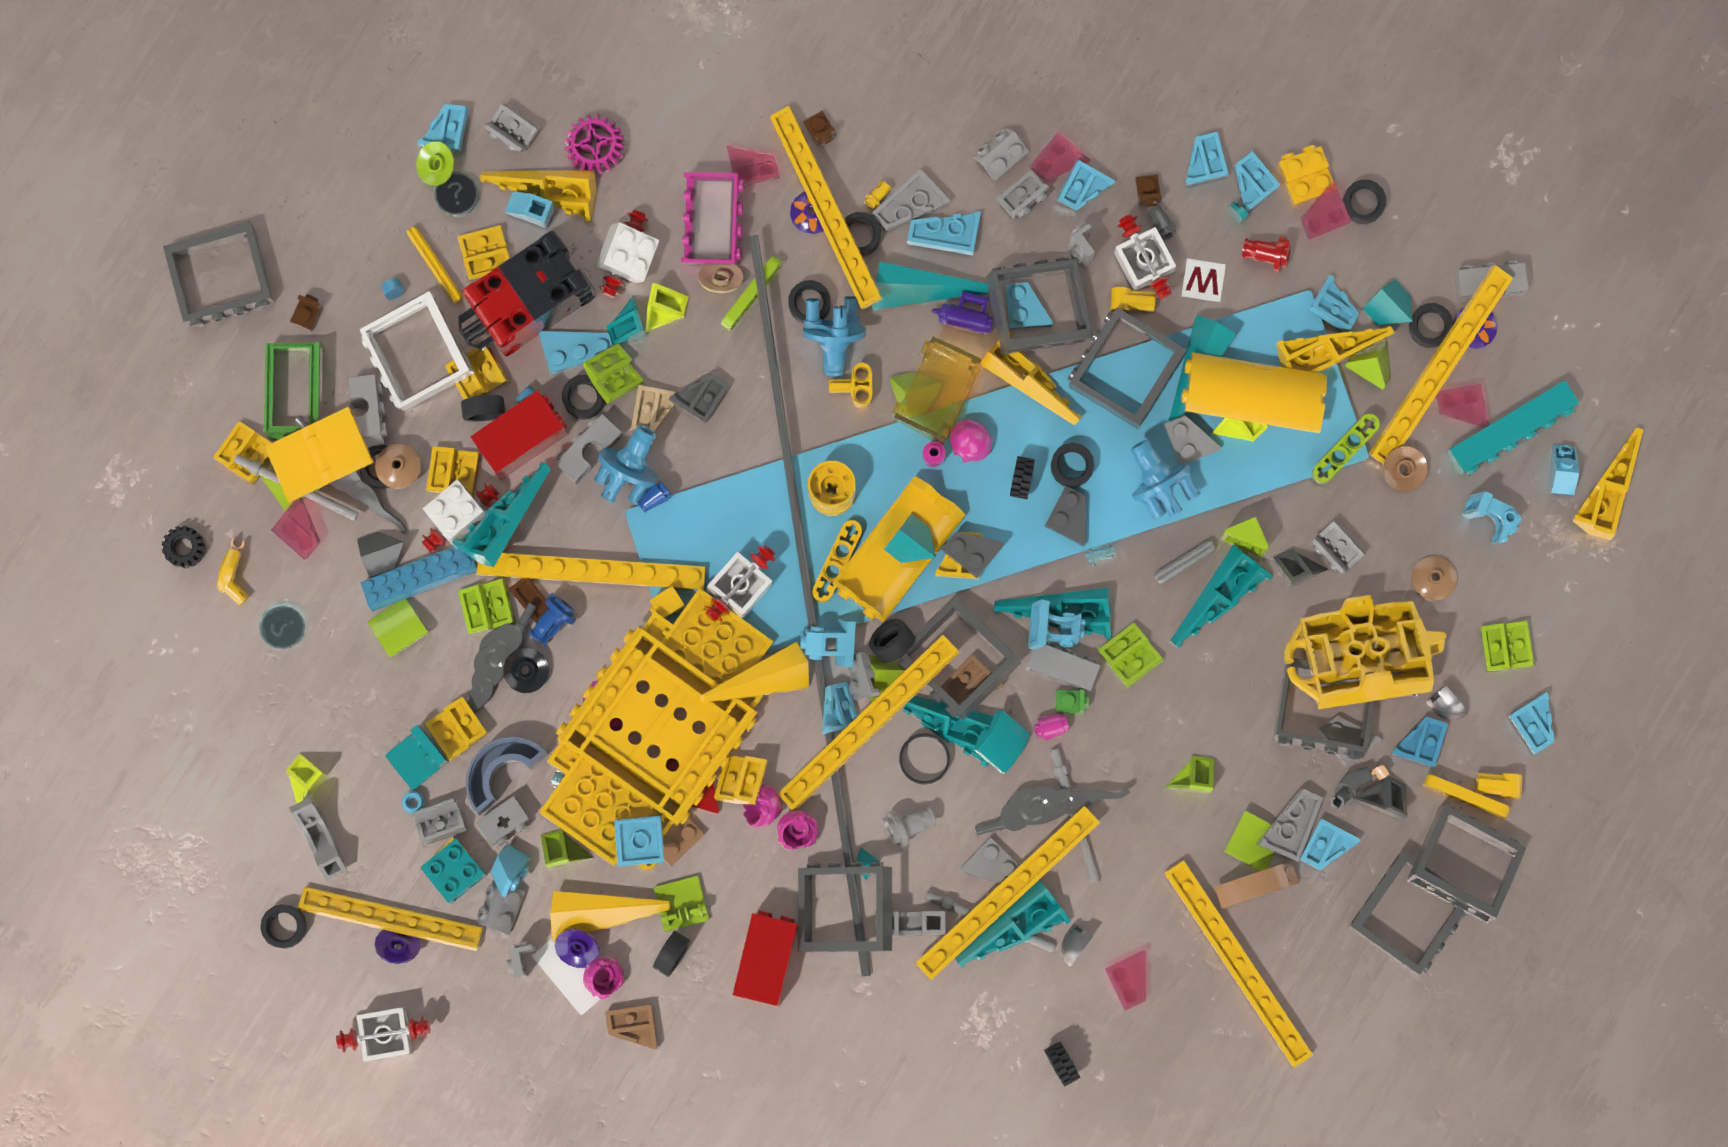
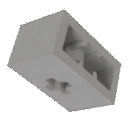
M513 796L476 821V824L492 846L497 844L500 847L510 840L508 837L515 831L518 834L529 826L527 823L531 819L516 797ZM502 818L510 819L508 828L499 827L502 824Z

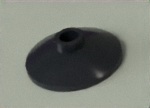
M519 648L513 651L506 658L503 666V675L506 683L513 690L520 693L537 691L545 684L549 674L546 658L533 648ZM523 666L528 667L529 670L527 674L521 673V668Z

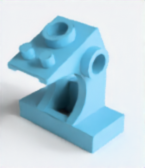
M1486 491L1469 495L1461 516L1468 519L1485 515L1491 517L1496 527L1490 542L1492 544L1506 542L1509 539L1507 535L1510 536L1515 533L1519 528L1518 523L1522 520L1514 507L1493 498V495Z
M1041 599L1032 603L1028 648L1037 650L1046 646V640L1058 642L1062 647H1073L1074 644H1078L1079 638H1083L1085 619H1081V614L1063 613L1062 617L1054 616L1049 613L1050 601ZM1049 623L1060 625L1059 634L1048 631Z
M837 619L836 631H824V627L811 626L810 629L804 628V632L800 631L799 647L803 649L805 655H809V659L822 660L823 656H835L836 665L853 667L856 622L848 619ZM826 638H836L835 649H825Z

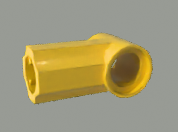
M1126 287L1111 288L1110 311L1114 313L1118 307L1126 313L1130 311L1154 312L1155 292L1131 291L1130 288Z
M1478 773L1475 784L1476 793L1501 795L1503 798H1521L1522 775Z

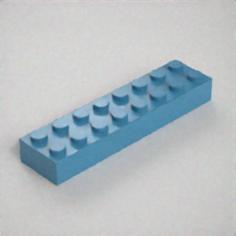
M452 547L360 583L368 606L373 612L477 572V566L473 558L460 549Z

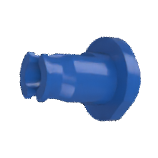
M551 593L545 600L549 608L538 619L535 627L528 631L537 642L541 640L544 646L548 644V640L555 636L566 622L573 625L577 620L574 616L576 611L554 593Z

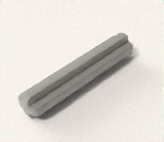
M1207 540L1154 574L1155 579L1159 584L1164 583L1212 553L1216 549L1211 540Z

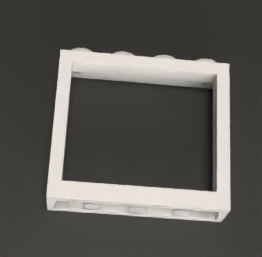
M431 291L359 329L362 334L361 338L366 349L369 348L372 354L370 357L371 362L376 369L379 368L382 374L380 380L385 388H389L392 394L390 400L398 409L406 411L475 373L437 295ZM428 307L459 371L406 399L375 335L421 309Z

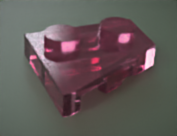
M1057 132L1030 164L1029 168L1044 181H1048L1071 171L1076 160L1087 164L1090 162V159Z
M732 145L726 146L732 172L738 173L741 176V179L744 180V187L780 179L775 155L761 154L750 149H739Z
M1481 384L1443 390L1437 393L1436 400L1439 415L1484 428L1489 426Z
M302 498L294 500L271 529L273 533L303 559H307L321 542Z
M1145 950L1104 969L1124 1011L1146 1001Z

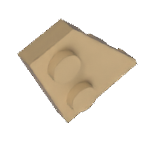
M638 385L630 430L635 431L639 425H643L655 431L675 405L668 399L677 392Z

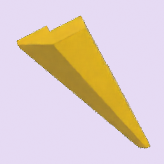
M594 170L483 171L480 175L481 182L483 183L488 181L500 186L499 189L504 191L509 189L514 192L536 195L552 201L555 207L565 210V213L568 215H579L584 217V221L587 222L592 220L597 190Z
M1389 326L1382 329H1366L1359 332L1351 331L1305 339L1281 340L1276 343L1280 366L1321 373L1392 336L1395 332Z
M1009 330L1010 339L1013 340L1011 338L1013 333ZM998 340L978 363L1071 424L1075 425L1082 416L1076 414L1068 406L1070 401L1066 397L1062 399L1055 391L1057 386L1040 365L1027 357L1024 352L1002 355Z
M1635 428L1575 515L1573 522L1588 534L1611 540L1615 536L1644 429Z
M553 891L550 912L552 941L555 942L559 934L568 929H579L585 932L600 931L629 923L631 920L641 917L647 918L651 917L652 914L663 911L669 912L671 903L670 901Z

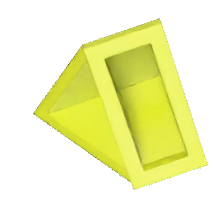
M652 283L647 307L645 333L679 318H684L688 296L657 283Z
M1224 418L1211 434L1253 442L1268 428V425Z
M299 754L286 769V772L289 774L296 804L311 797L328 776L302 754Z

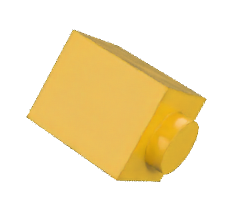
M673 586L649 600L652 605L649 607L650 612L653 613L655 611L666 620L685 608L684 603Z

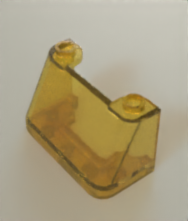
M932 336L930 342L926 340L921 350V353L924 354L923 361L902 402H896L892 414L895 415L894 420L933 442H939L944 446L982 366V358Z

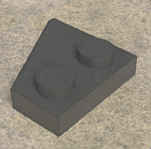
M710 373L670 396L668 400L705 424L729 385Z
M1065 486L1045 527L1084 547L1086 538V496Z
M955 532L941 550L977 579L1005 544L1001 541Z

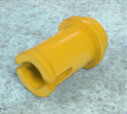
M880 180L872 192L865 195V204L871 209L880 206L882 199L892 190L886 182H883V180Z

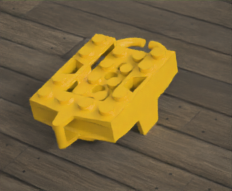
M1371 595L1345 599L1339 611L1300 618L1299 625L1285 647L1284 661L1285 664L1293 663V653L1297 648H1303L1306 651L1312 677L1310 679L1301 678L1297 674L1295 667L1288 668L1287 673L1291 682L1296 687L1316 700L1318 710L1432 692L1434 677L1431 656L1443 652L1446 634L1444 632L1426 631L1413 601L1373 605ZM1373 649H1380V650H1382V651L1377 652V651H1374ZM1395 649H1397V651H1398V652H1392V653H1390V650H1395ZM1356 652L1359 655H1352L1351 653ZM1343 658L1342 661L1334 662V659ZM1403 671V674H1398V675H1392V674H1391V673H1394V672ZM1359 678V681L1320 686V684Z

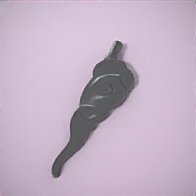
M301 415L294 420L301 429L310 425ZM358 470L330 483L337 490L345 491L351 497L359 499L377 515L394 523L402 533L407 532L403 522L383 506L374 488L361 477Z
M528 603L515 625L505 624L483 637L479 651L474 659L475 672L471 682L470 699L467 702L474 714L489 701L495 686L504 677L503 666L506 658L524 643L526 625L536 609V606Z
M1048 786L1022 788L1016 791L1009 802L1002 808L1000 819L975 826L976 833L981 835L1005 829L1018 831L1027 825L1048 823L1064 814H1076L1082 807L1085 806L1087 808L1098 800L1123 798L1130 793V790L1125 789L1122 792L1115 793L1102 790L1071 792L1066 789L1054 790Z

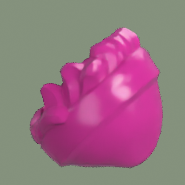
M962 420L952 428L950 433L952 451L955 456H960L964 463L981 461L989 455L993 438L990 437L984 425L974 420Z
M761 784L757 803L743 804V807L746 809L743 816L751 827L769 826L781 814L782 801L772 786Z
M791 811L783 815L777 824L778 842L783 843L784 848L794 850L816 843L818 835L817 823L815 818L809 813Z
M596 958L588 964L583 975L585 988L593 997L598 996L600 999L610 997L625 982L624 972L614 958Z

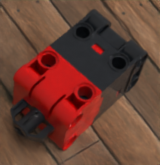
M554 230L544 234L539 240L462 290V294L471 308L458 316V331L469 346L483 351L493 343H496L502 354L508 357L537 337L541 331H546L580 307L587 305L595 299L596 293L593 285L581 269L576 270L569 261L570 252ZM477 315L479 319L462 329V323ZM487 331L490 334L488 338L477 345L471 343Z

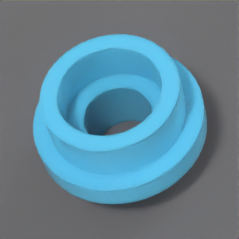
M417 791L406 793L402 799L403 809L410 814L425 806L423 795ZM411 799H417V806L411 807Z

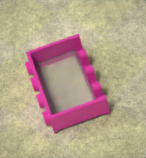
M684 172L687 182L686 191H684L686 211L683 214L685 236H682L684 258H681V263L684 265L738 266V260L742 258V248L738 247V239L742 238L743 233L742 224H739V215H743V202H740V193L744 192V180L741 179L738 173Z

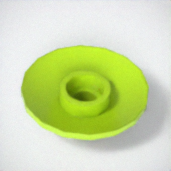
M433 141L426 144L420 150L416 163L417 172L421 180L431 186L444 184L451 177L454 170L455 161L453 153L442 142Z

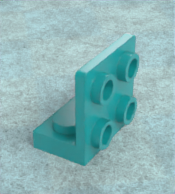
M418 725L410 730L412 734L385 754L387 760L411 790L418 788L449 763Z
M454 839L421 866V870L449 904H453L487 876L457 839Z

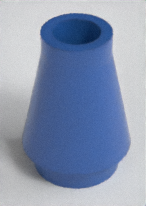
M660 481L657 484L655 483L637 503L646 513L648 510L669 501L668 498L671 496V493Z

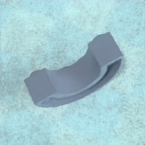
M520 737L501 738L484 746L471 761L466 775V792L475 812L481 816L497 801L493 793L492 782L499 768L507 763L517 762L533 769L549 754L538 744Z

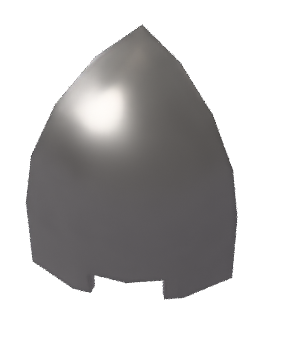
M1447 685L1426 702L1437 715L1447 720H1458L1467 715L1465 707Z
M1074 923L1065 934L1061 945L1063 958L1070 967L1093 937Z

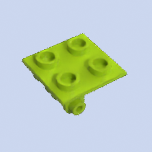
M698 876L653 887L657 900L670 901L671 903L669 912H660L665 932L709 921Z

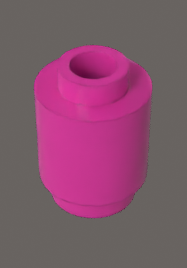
M939 442L927 443L922 453L924 463L933 468L942 465L945 460L943 445ZM937 451L938 455L931 456L929 452Z
M1054 713L1036 719L1037 724L1033 725L1037 738L1041 737L1043 741L1064 735V732L1069 731L1064 713Z

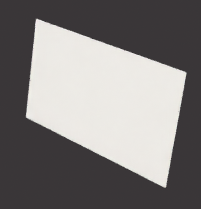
M552 939L531 955L581 1016L600 1000L598 996L593 997L584 986L583 975L586 968H575L563 962L556 954L555 942Z

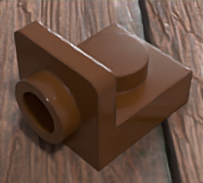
M823 111L803 121L816 146L821 143L826 145L834 140L836 130L830 124Z
M1158 174L1135 177L1138 205L1144 204V207L1157 206L1162 200Z
M306 294L305 297L299 295L297 298L299 302L290 322L312 332L323 307L318 303L319 299L309 294Z

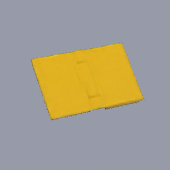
M349 407L265 446L288 503L374 463L352 410Z

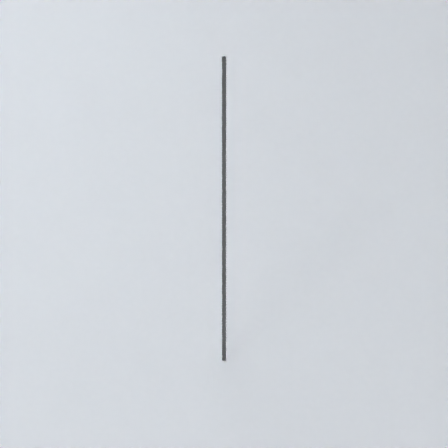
M758 235L749 236L808 627L810 629L811 626L818 625ZM822 658V660H814L823 719L825 687H827ZM834 732L825 734L827 746L835 739ZM838 769L831 778L845 867H849V863L853 862L840 770ZM846 875L856 941H865L856 875ZM858 952L861 976H871L867 952Z

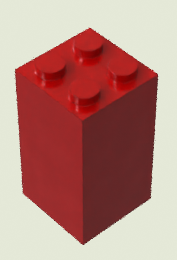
M537 390L470 436L500 481L568 435L565 431V428L568 427L559 412L554 414L552 410L555 407L546 393L541 395Z
M758 910L757 914L752 913L733 996L779 1007L798 930V924L794 923L795 920L793 918L780 916L779 920L772 918V913Z

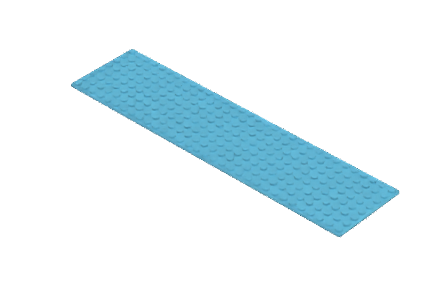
M1309 290L1214 320L1236 333L1222 357L1281 367L1276 346L1278 341L1327 335L1321 318L1309 311L1314 302L1312 292ZM1192 328L1165 337L1187 349ZM1154 340L1093 359L1080 382L1135 415L1174 352ZM1185 355L1138 429L1069 388L1070 380L1068 377L1074 367L1076 369L1082 364L1080 363L1047 374L1057 386L1055 391L1062 399L1066 397L1070 401L1068 404L1070 409L1082 416L1075 425L1016 387L1009 386L792 456L812 591L844 523L854 520L862 527V535L851 556L852 558L914 476L929 483L941 496L955 503L966 515L935 554L936 558H932L890 614L1312 478V470L1318 462L1357 423L1338 365L1336 364L1320 373L1326 374L1327 391L1324 397L1325 409L1320 433L1268 425V428L1256 440L1251 442L1211 434L1225 417L1187 411L1185 416L1221 447V450L1188 463L1191 468V478L1201 494L1188 501L1180 485L1176 484L1173 487V495L1183 510L1178 514L1175 511V515L1170 517L1162 501L1159 500L1166 513L1153 520L1145 503H1142L1140 500L1135 501L1132 496L1133 492L1144 483L1141 480L1142 470L1137 464L1131 448L1139 442L1149 439L1160 458L1169 463L1171 468L1179 465L1163 423L1168 422ZM974 420L985 426L990 437L993 438L991 451L985 459L964 463L960 456L954 455L950 443V433L958 422ZM1350 435L1347 438V442L1350 446L1356 447L1360 444V439L1356 435ZM929 442H939L945 449V460L939 467H929L923 461V448ZM1068 443L1083 445L1090 451L1094 460V468L1089 480L1079 487L1071 488L1086 496V538L1084 547L1045 527L1065 486H1062L1055 480L1051 473L1052 457L1059 447ZM1364 444L1343 467L1367 460L1369 454L1366 445ZM937 451L929 452L931 456L938 455ZM1335 451L1332 453L1334 462L1342 463L1345 457L1342 452ZM1075 452L1066 453L1059 461V470L1065 477L1071 479L1081 476L1086 468L1084 458ZM1017 456L1035 459L1028 499L1010 496ZM783 459L673 494L668 498L669 501L648 510L646 513L640 506L626 510L625 515L640 562L706 567L703 591L709 594L707 592L708 584L737 552L752 563L750 554H757L759 552L758 545L769 547L775 553L773 556L775 562L768 561L767 565L769 568H760L759 570L772 580L771 588L743 620L774 641L765 654L784 649L795 642L800 643V631L804 632V628L809 629ZM1327 460L1324 462L1328 463V465L1323 470L1317 469L1319 471L1318 475L1327 473L1331 467L1333 470H1336ZM825 461H838L845 464L852 470L855 477L856 498L849 510L838 516H827L819 513L812 506L809 499L808 478L811 471L818 464ZM828 488V493L832 492L834 495L836 494V489ZM854 525L851 528H846L848 531L846 540L843 537L840 539L847 541L851 546L854 543L850 542L851 536L858 534ZM955 532L982 533L983 538L1001 541L1005 544L980 574L979 580L935 576L937 568L946 555L941 549ZM840 545L836 548L835 552L838 557L843 558L848 555L849 549L844 545ZM829 566L826 569V575L829 578H835L839 574V569L836 566ZM824 578L821 579V581L825 582L823 588L817 589L819 598L829 595L826 591L829 584L832 587L834 586ZM649 587L652 598L668 589ZM674 588L685 607L697 591ZM836 588L830 601L826 603H820L814 599L817 625L824 627V631H836L837 619L855 621L856 625L871 620L862 613L864 609L850 598L846 601L837 594L838 588ZM683 610L667 619V621L674 624Z

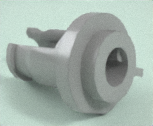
M925 807L921 811H915L900 817L893 811L882 819L891 842L898 844L901 848L908 845V838L913 836V834L921 832L932 825L936 826V819L930 807Z

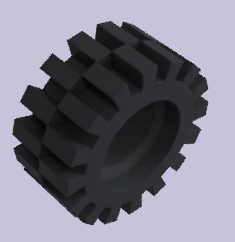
M1017 456L1010 491L1011 497L1028 499L1035 459Z
M176 526V529H170L169 534H165L163 537L165 541H162L161 544L163 546L162 553L165 555L166 560L179 568L183 567L185 569L188 566H196L195 563H199L201 556L204 557L205 554L203 550L206 549V546L203 543V537L196 530L187 526ZM181 539H188L192 544L191 551L184 556L178 555L175 550L176 543Z
M1061 1041L1044 1050L1064 1087L1081 1078Z

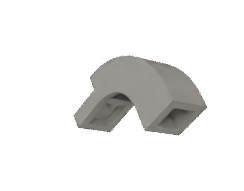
M309 797L289 807L291 814L304 833L313 852L317 867L326 881L346 872L347 868L339 847L318 806H315L312 799Z

